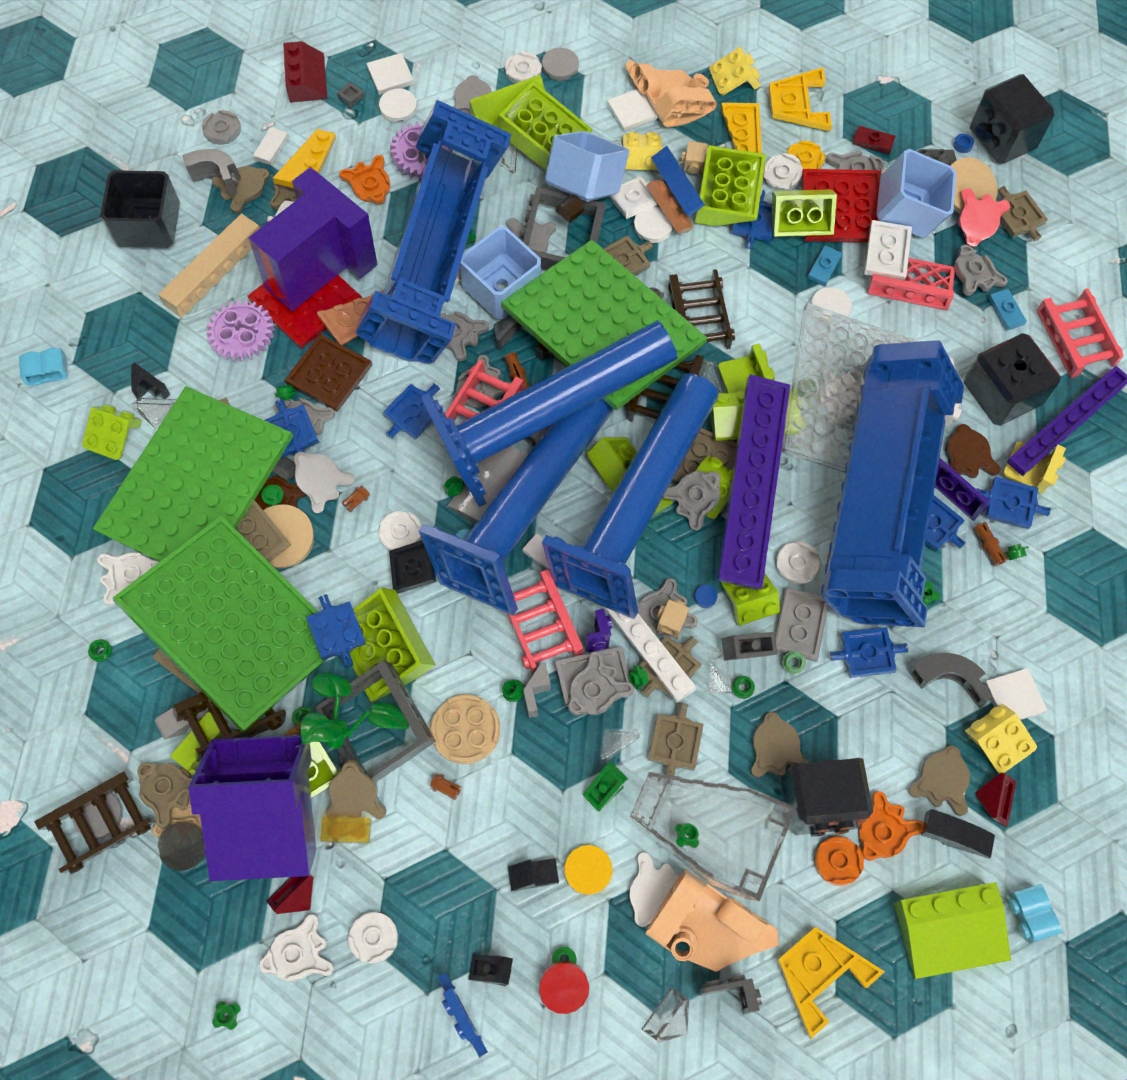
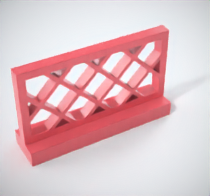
M908 258L909 268H907L906 281L875 274L871 276L867 293L870 295L942 310H948L954 297L953 282L955 270L952 266ZM919 268H925L929 272L923 274ZM913 271L918 277L912 279L908 273ZM939 272L949 273V276L943 278ZM933 275L938 281L932 283L928 277ZM923 281L926 285L919 284L917 282ZM943 285L946 289L938 288V286Z

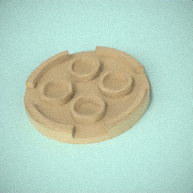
M964 157L950 165L956 171L954 210L961 213L963 209L961 192L966 188L972 189L978 200H981L983 195L989 194L996 201L998 192L996 178L984 162L976 158Z
M275 505L264 509L263 511L291 544V546L269 563L275 569L298 565L308 556L314 544V530L311 521L303 511L294 506Z
M463 694L449 698L439 707L433 715L430 731L436 740L434 743L436 750L445 759L457 764H473L485 759L495 749L500 738V721L497 712L488 702L475 695Z

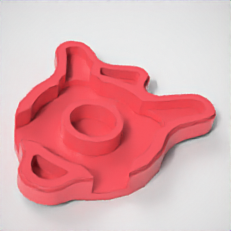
M966 188L961 192L963 209L958 222L964 232L966 245L975 247L997 231L1000 218L1004 212L1009 210L1010 203L1006 200L996 202L989 194L983 195L981 200H978L972 189Z

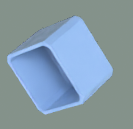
M585 131L555 135L552 140L545 180L548 185L564 193L574 194L580 200L587 202L616 195L620 192L629 149Z
M911 149L905 150L880 177L877 206L878 220L912 227V234L922 238L928 236L953 213L956 171L952 166Z
M498 227L463 253L460 263L462 286L496 319H505L510 314L501 307V301L541 275V258L507 227ZM506 284L507 287L505 289H499L497 285Z

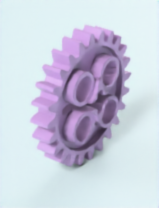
M417 121L415 126L408 123V129L402 126L401 132L396 131V137H392V143H390L391 157H393V164H397V170L403 168V175L409 172L410 178L417 175L418 180L428 159L423 153L422 164H419L420 151L416 147L425 121L422 126ZM444 145L441 146V148L445 150H452L451 148H448Z
M237 300L236 305L229 302L228 308L222 305V311L215 310L216 317H210L212 323L207 324L209 329L206 331L207 340L213 351H216L219 357L223 355L225 360L231 356L233 362L238 357L244 362L246 356L252 360V354L254 353L260 356L259 350L266 351L265 344L271 345L270 338H274L272 331L275 328L267 310L263 311L262 305L257 307L256 302L249 305L248 300H245L244 304Z

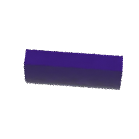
M941 458L939 459L935 488L972 521H975L987 509L990 501Z

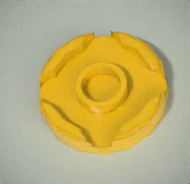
M799 141L795 145L792 144L787 150L788 154H792L800 160L802 169H821L824 164V152L822 153L821 147L811 141Z
M592 845L580 846L573 850L567 857L564 867L565 878L569 886L577 893L583 895H592L603 891L610 883L613 873L612 862L608 854L601 848Z

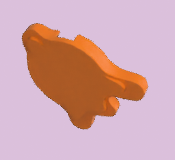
M376 155L369 166H366L363 162H358L355 168L343 169L339 172L340 179L347 182L352 187L355 196L362 201L372 202L377 205L385 202L390 190V179L384 171L385 160L382 155Z
M876 791L872 795L873 813L859 826V838L862 845L861 852L867 861H873L876 858L893 857L903 850L910 837L922 833L923 822L920 820L905 821L903 819L904 807L890 804L883 792Z

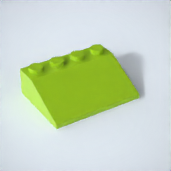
M534 81L498 115L495 127L510 133L509 142L545 171L547 169L553 136L579 131L591 133L593 130Z
M708 145L699 195L705 206L697 211L695 223L719 226L756 221L766 154Z
M379 588L353 609L366 642L365 645L357 647L350 652L354 663L352 667L358 677L384 660L393 664L404 685L421 677L436 665L396 590ZM383 678L365 690L370 702H375L391 693Z
M997 882L903 899L894 903L914 979L1011 961L1005 911Z

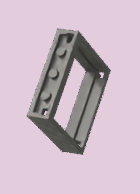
M536 187L535 195L531 194L529 200L531 211L527 210L524 222H527V227L523 226L520 237L525 245L529 246L539 203L557 207L570 195ZM581 200L584 205L582 214L595 217L589 241L593 240L597 243L606 203ZM532 250L541 258V269L545 270L566 258Z
M384 660L350 683L352 688L351 694L347 697L340 696L339 707H341L383 678L418 739L416 743L370 774H367L351 742L346 737L343 747L338 749L340 761L343 764L347 760L357 761L359 766L364 769V773L371 779L373 776L376 782L436 742L392 663ZM329 697L315 707L318 713L325 715L329 720H333L335 697Z

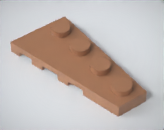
M373 294L362 299H355L353 302L344 305L334 306L326 311L317 312V316L337 343L345 346L358 337L356 329L361 314Z

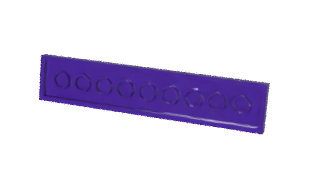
M751 374L747 377L717 581L759 590L763 588L791 385Z

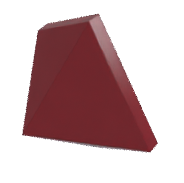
M1000 773L975 794L989 815L1002 826L1008 827L1016 781L1006 773Z
M311 874L310 876L290 877L266 902L276 914L310 910L314 877Z

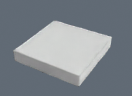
M402 53L366 63L379 95L395 88L401 89L414 85L413 77Z
M638 89L607 100V105L623 132L658 119V114L646 95L641 94Z
M641 176L622 184L619 193L609 196L610 200L626 219L659 205L647 188V182Z
M1028 668L984 682L993 696L991 701L994 707L1004 704L1014 711L1020 720L1048 711Z

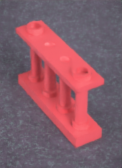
M1089 288L1084 289L1077 301L1058 306L1054 304L1051 297L1043 299L1036 311L1070 378L1079 376L1086 364L1108 359L1111 367H1115L1124 356L1122 348L1117 344ZM1081 308L1086 316L1085 318L1065 323L1060 313ZM1090 325L1094 332V335L1073 339L1068 330ZM1099 342L1103 352L1082 357L1076 347Z
M479 360L476 366L470 369L469 377L445 415L447 419L452 417L453 421L456 420L459 414L471 418L478 413L464 407L469 397L492 407L524 390V381L515 377L513 382L508 384L485 373L483 361ZM481 380L505 391V395L502 400H495L474 389Z
M549 569L540 572L538 584L513 593L515 601L540 592L546 593L549 598L546 601L547 603L514 616L507 613L524 653V656L521 657L526 670L530 668L532 675L537 670L536 663L568 651V653L572 652L574 657L583 655V646ZM549 611L551 613L555 612L557 617L555 623L525 635L522 634L519 623ZM557 631L564 633L566 637L564 643L531 655L527 643Z

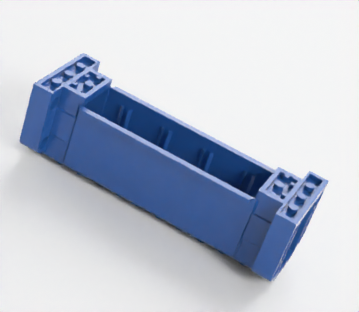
M436 100L416 143L417 149L424 153L428 159L420 175L384 292H374L361 314L356 329V334L366 340L370 346L409 362H422L426 364L434 363L452 340L456 323L439 316L444 302L448 303L450 300L485 178L490 176L507 150L511 137L510 133L439 100ZM444 145L448 148H451L459 153H462L470 158H473V160H467L459 155L452 153L453 150L448 151L441 148V146Z
M940 340L876 345L873 348L872 355L868 358L867 366L864 368L865 379L864 384L860 388L861 399L860 404L857 405V420L853 424L854 435L852 442L849 444L850 456L849 461L845 465V481L841 485L842 497L837 505V522L833 526L834 538L829 546V563L825 567L826 579L825 584L821 587L822 598L838 615L849 618L856 623L925 628L928 607L922 601L926 576L921 571L946 423L945 415H953L955 404L962 403L964 385Z

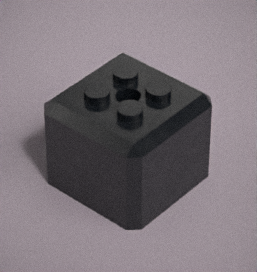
M1019 74L985 89L970 123V130L998 163L1004 164L1038 148L1054 117V110L1024 74Z
M113 170L107 177L100 217L112 240L118 247L168 248L174 244L180 201L169 175L164 171Z
M1021 333L979 353L965 376L964 384L991 422L1001 426L1044 405L1060 383L1061 376L1031 336Z
M862 758L796 764L790 766L781 778L789 830L795 835L811 834V837L825 835V832H835V834L849 833V830L859 827L873 813L867 775Z

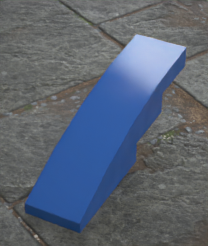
M668 146L651 157L688 217L705 206Z

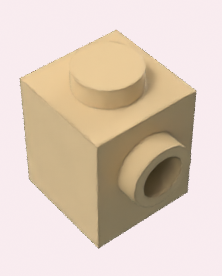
M688 141L687 152H683L681 164H685L684 172L703 175L708 144Z
M668 600L666 606L662 605L658 612L657 618L660 620L657 631L678 639L690 608L686 607V604L681 601Z

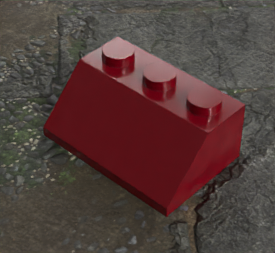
M303 41L283 43L285 83L290 103L328 99L324 53Z

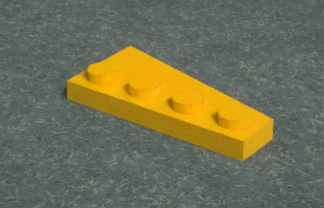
M721 103V111L734 148L736 150L762 154L759 103Z
M316 129L273 177L274 184L293 188L292 180L309 167H312L320 174L336 140V134Z

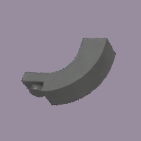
M203 149L182 155L186 169L193 182L206 177L216 176L223 179L230 195L238 193L235 185L238 184L237 179H240L241 176L233 159L228 154L215 149Z
M953 653L931 654L914 663L908 670L921 689L936 680L949 679L960 684L979 708L993 698L989 687L980 681V678L986 673L976 663L961 655Z

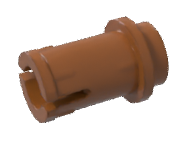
M356 487L355 491L342 501V505L348 507L347 510L351 513L364 500L367 501L370 494L365 487Z
M436 774L430 784L434 792L439 791L453 800L457 799L462 789V786L445 779L443 774Z

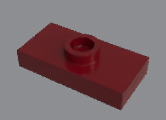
M858 126L853 144L890 155L896 136Z

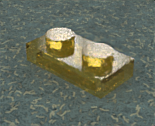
M323 817L320 841L325 843L370 844L372 819Z

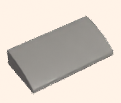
M510 446L480 462L478 465L480 473L477 475L487 493L483 495L487 504L479 507L466 483H464L463 491L459 495L454 496L447 505V508L475 525L527 457V454Z

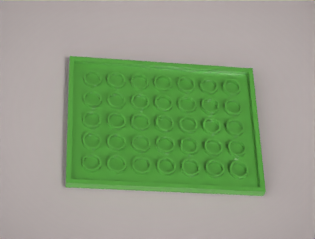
M593 240L501 301V307L567 367L659 320L674 344L678 359L602 398L616 411L707 342V337Z
M185 386L93 527V530L160 562L221 515L237 529L239 523L251 507L253 500L259 494L292 440L293 434L290 431Z
M222 515L113 597L114 603L243 733L327 660L321 659L306 618L318 613V611Z

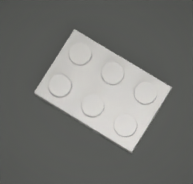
M872 220L864 274L870 276L875 274L905 281L912 227Z

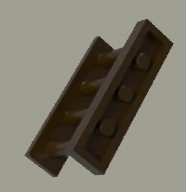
M717 269L713 270L712 278L708 281L682 284V282H679L677 274L669 275L668 291L672 308L693 326L721 323L722 332L704 335L707 337V342L724 340L726 350L731 349L732 341H735L734 328L730 327L722 293L723 279L719 277ZM713 288L714 297L688 301L682 299L683 292ZM717 306V315L693 318L686 316L685 311L690 308Z
M696 355L693 362L682 361L675 367L685 370L687 374H696L699 377L704 357ZM664 374L656 381L676 386L679 379ZM646 388L635 396L634 401H629L626 410L629 413L628 421L633 422L636 413L653 419H657L660 414L659 411L639 405L642 396L666 403L670 395Z
M203 692L173 705V715L176 721H187L200 745L199 748L195 749L197 762L202 760L209 745V741L196 717L198 713L204 710L210 711L223 736L219 739L251 738L269 729L276 730L280 728L286 719V711L284 709L275 713L273 708L265 713L266 718L255 722L244 733L241 730L231 732L220 709Z
M123 771L34 821L38 830L47 829L48 832H52L68 864L59 868L60 873L69 872L70 875L83 869V863L134 834L140 836L151 830L150 825L156 822L155 819H143L127 789L129 788L128 783L134 781L130 772ZM112 792L119 794L135 826L123 833L105 802L107 800L106 796ZM91 804L97 807L113 837L102 845L98 844L83 815L85 812L84 808ZM69 816L71 819L74 818L90 849L89 852L79 858L76 857L61 828V821Z

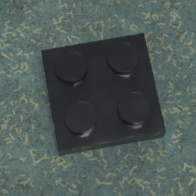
M422 540L389 551L392 586L397 594L436 582V573Z

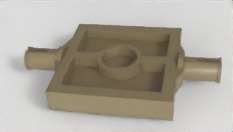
M1005 186L1000 187L998 192L1003 197L1001 201L1006 200L1010 203L1009 210L1004 212L1000 218L1001 224L1012 238L1023 233H1029L1034 241H1038L1042 235H1040L1036 228L1045 225L1048 220L1026 190L1018 194H1010Z
M627 235L604 248L607 253L634 276L650 268V262L644 255V252L653 248L650 241L638 246Z
M668 635L661 641L689 679H691L702 665L690 652L698 641L693 636H690L682 645L676 643ZM643 661L638 667L642 666L645 668L649 683L640 693L648 698L657 689L672 700L671 694L647 663Z
M683 703L678 704L677 716L657 715L648 761L661 763L666 766L664 780L668 781L670 772L669 782H674L676 769L683 768L694 771L696 767L704 724L693 722L686 718L688 708L686 703L684 704L683 712Z

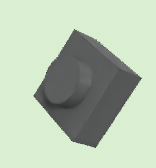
M351 82L337 92L338 98L351 108L365 97L364 91Z
M287 457L281 458L272 472L283 479L289 480L295 476V464Z

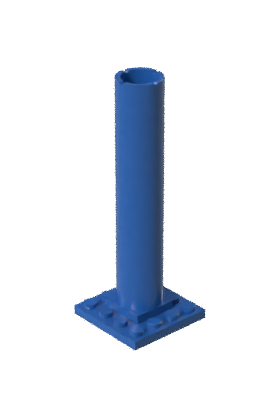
M657 320L455 425L452 417L447 419L438 400L433 401L429 393L422 396L421 399L455 466L476 503L481 507L487 504L483 497L487 493L477 475L480 473V470L476 464L677 360L678 356L668 332L662 323Z
M690 373L681 376L582 547L570 545L559 537L545 536L542 545L556 587L632 619L636 618L638 606L631 570L625 564L718 400L719 393L713 383L702 376L697 377L696 374Z
M600 399L550 425L464 540L455 534H447L437 527L422 525L418 531L441 585L514 616L518 607L503 562L614 411L606 401Z

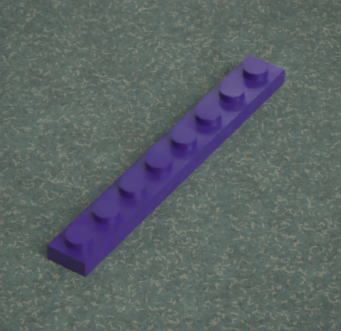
M1115 366L1013 454L1006 463L1021 476L1027 474L1052 452L1057 445H1060L1127 386V374Z

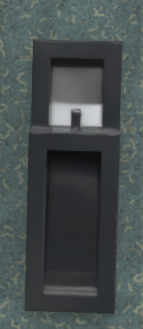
M933 809L925 813L921 836L941 841L943 845L988 859L991 858L995 834L972 823Z

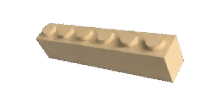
M241 213L158 294L163 305L181 318L190 312L193 306L200 299H203L214 285H217L242 258L246 257L252 249L248 237L259 230L260 226Z

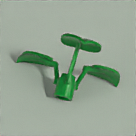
M323 673L313 678L312 688L321 696L335 697L333 720H329L321 713L307 714L302 720L300 735L303 745L311 742H325L330 748L339 749L343 747L346 737H351L352 732L366 717H368L371 724L381 728L409 729V723L396 706L389 703H375L371 706V711H366L348 729L347 723L337 718L340 696H349L352 690L351 685L342 676Z

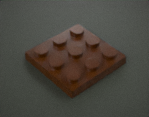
M319 334L286 377L285 383L293 385L294 389L338 412L373 364L371 360Z

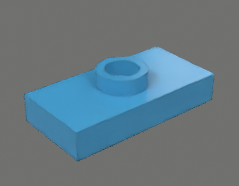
M824 246L807 279L826 287L843 253Z
M1009 289L990 294L988 299L1006 331L1026 324L1027 320Z

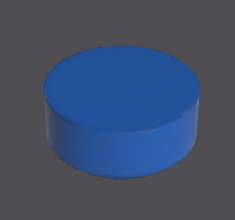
M959 134L954 140L953 147L960 153H968L974 145V139L968 134Z
M702 585L696 590L694 599L698 606L710 608L716 603L718 595L712 586Z

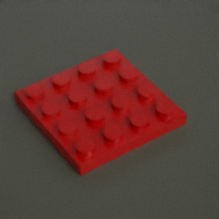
M803 169L802 190H833L837 194L834 235L804 236V241L868 243L872 220L880 221L877 218L881 170Z
M339 275L334 277L294 311L287 308L265 289L264 284L247 296L251 303L256 302L257 307L262 305L263 311L267 310L273 323L301 350L317 338L319 334L327 330L317 316V312L332 309L340 304L344 305L353 302V300L358 298L362 299V296Z

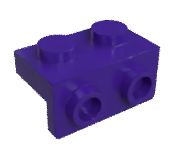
M604 608L595 610L594 628L596 633L588 634L586 637L587 653L609 649L612 622L610 615H605Z

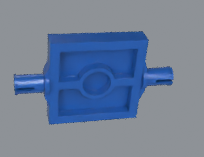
M762 190V195L760 196L757 220L733 224L731 234L747 237L745 247L748 248L750 242L749 249L753 248L754 239L771 241L773 232L772 204L764 201V190Z
M433 383L427 391H424L410 384L383 412L384 417L394 424L386 432V435L393 439L399 431H402L416 440L433 422L421 397L429 393L434 401L433 396L440 390L439 386Z
M279 399L280 403L278 400L275 401L279 412L273 417L265 419V421L293 434V438L281 458L298 452H304L306 448L320 443L304 404L287 409L283 399Z
M995 476L990 491L977 488L990 501L987 507L986 518L1029 529L1032 526L1035 513L1047 517L1050 514V507L1038 505L1037 487Z
M934 494L925 544L935 552L949 541L961 549L966 542L957 536L956 533L965 520Z
M325 594L324 599L322 596L318 598L323 609L306 618L321 659L325 660L333 656H341L344 667L349 668L346 659H348L350 667L354 665L350 652L357 647L365 645L366 642L350 601L337 606H331L328 595Z
M887 627L848 631L841 634L843 650L830 652L829 655L831 661L845 660L850 678L890 674L897 671L894 660L895 654L908 653L907 643L894 645L889 638Z
M447 972L440 975L437 979L442 985L445 997L442 1004L448 1015L455 1016L458 1023L454 1027L459 1037L463 1040L467 1039L473 1045L480 1058L488 1053L481 1039L482 1037L478 1035L460 998L454 990L456 987L453 986Z

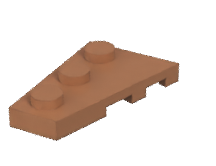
M650 181L646 185L677 233L689 232L693 228L690 218L679 204L666 181Z

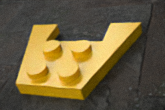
M824 67L769 83L768 90L772 118L831 132L830 112H811L808 87H824Z
M817 927L809 931L777 960L809 1039L813 1038L829 1023V1020L813 1000L847 969L864 989L868 988L885 972Z

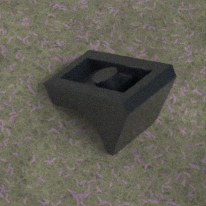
M136 363L131 365V390L137 400H140L147 392L154 397L160 396L164 400L171 395L163 382Z
M556 858L534 862L530 859L508 866L511 892L559 884Z
M473 954L468 980L500 986L509 985L513 958Z

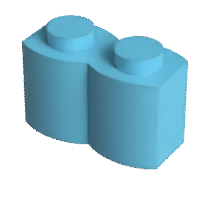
M48 348L40 353L30 351L19 356L20 378L25 385H38L46 381H60L68 378L66 356L62 349Z
M1042 884L1009 895V908L1019 918L1020 924L1018 927L1020 934L1024 939L1028 940L1029 944L1062 933L1059 920L1051 907L1050 900Z

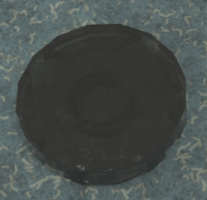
M179 821L168 826L161 833L158 841L161 861L168 868L177 871L188 870L197 866L206 855L202 828L190 821Z

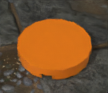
M835 836L826 839L819 845L815 853V866L818 874L824 881L835 886H845L859 878L864 869V857L857 844L855 845L854 842L846 837Z

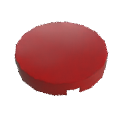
M565 961L551 964L544 970L539 982V993L542 1002L549 1010L558 1014H569L577 1011L584 1005L589 995V983L586 973L573 962Z

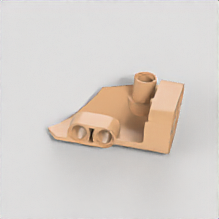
M629 60L625 65L639 92L648 97L660 120L666 127L680 126L693 122L709 114L717 106V102L709 89H706L709 81L702 74L697 73L691 78L683 70L654 69L651 64L636 63L632 60Z
M686 868L674 883L645 932L650 938L672 952L677 960H689L715 972L748 956L779 946L777 928L732 897L727 898ZM683 941L688 943L690 947L687 951L683 952L676 948V944Z

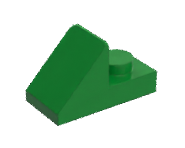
M610 762L582 795L599 812L624 788L623 785L628 778L613 762Z

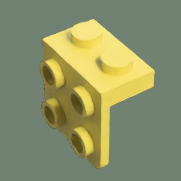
M741 46L712 64L709 68L718 92L722 96L746 81L754 89L761 86L758 79L761 75L758 69L753 67L755 61L750 53L747 54Z
M637 132L624 134L623 147L629 149L625 169L658 170L651 157L662 150L661 136L655 132H648L646 135Z
M1021 441L1017 442L1014 446L1011 456L1015 454L1026 443H1023ZM1057 445L1051 454H1048L1024 476H1021L1007 463L1003 476L1015 482L1037 487L1038 492L1043 494L1049 485L1053 487L1058 478V474L1055 473L1057 468L1061 469L1066 457H1063L1066 448Z
M1004 704L994 707L989 714L973 722L971 727L965 730L969 738L981 747L998 773H1005L1037 748L1036 743L1017 714Z

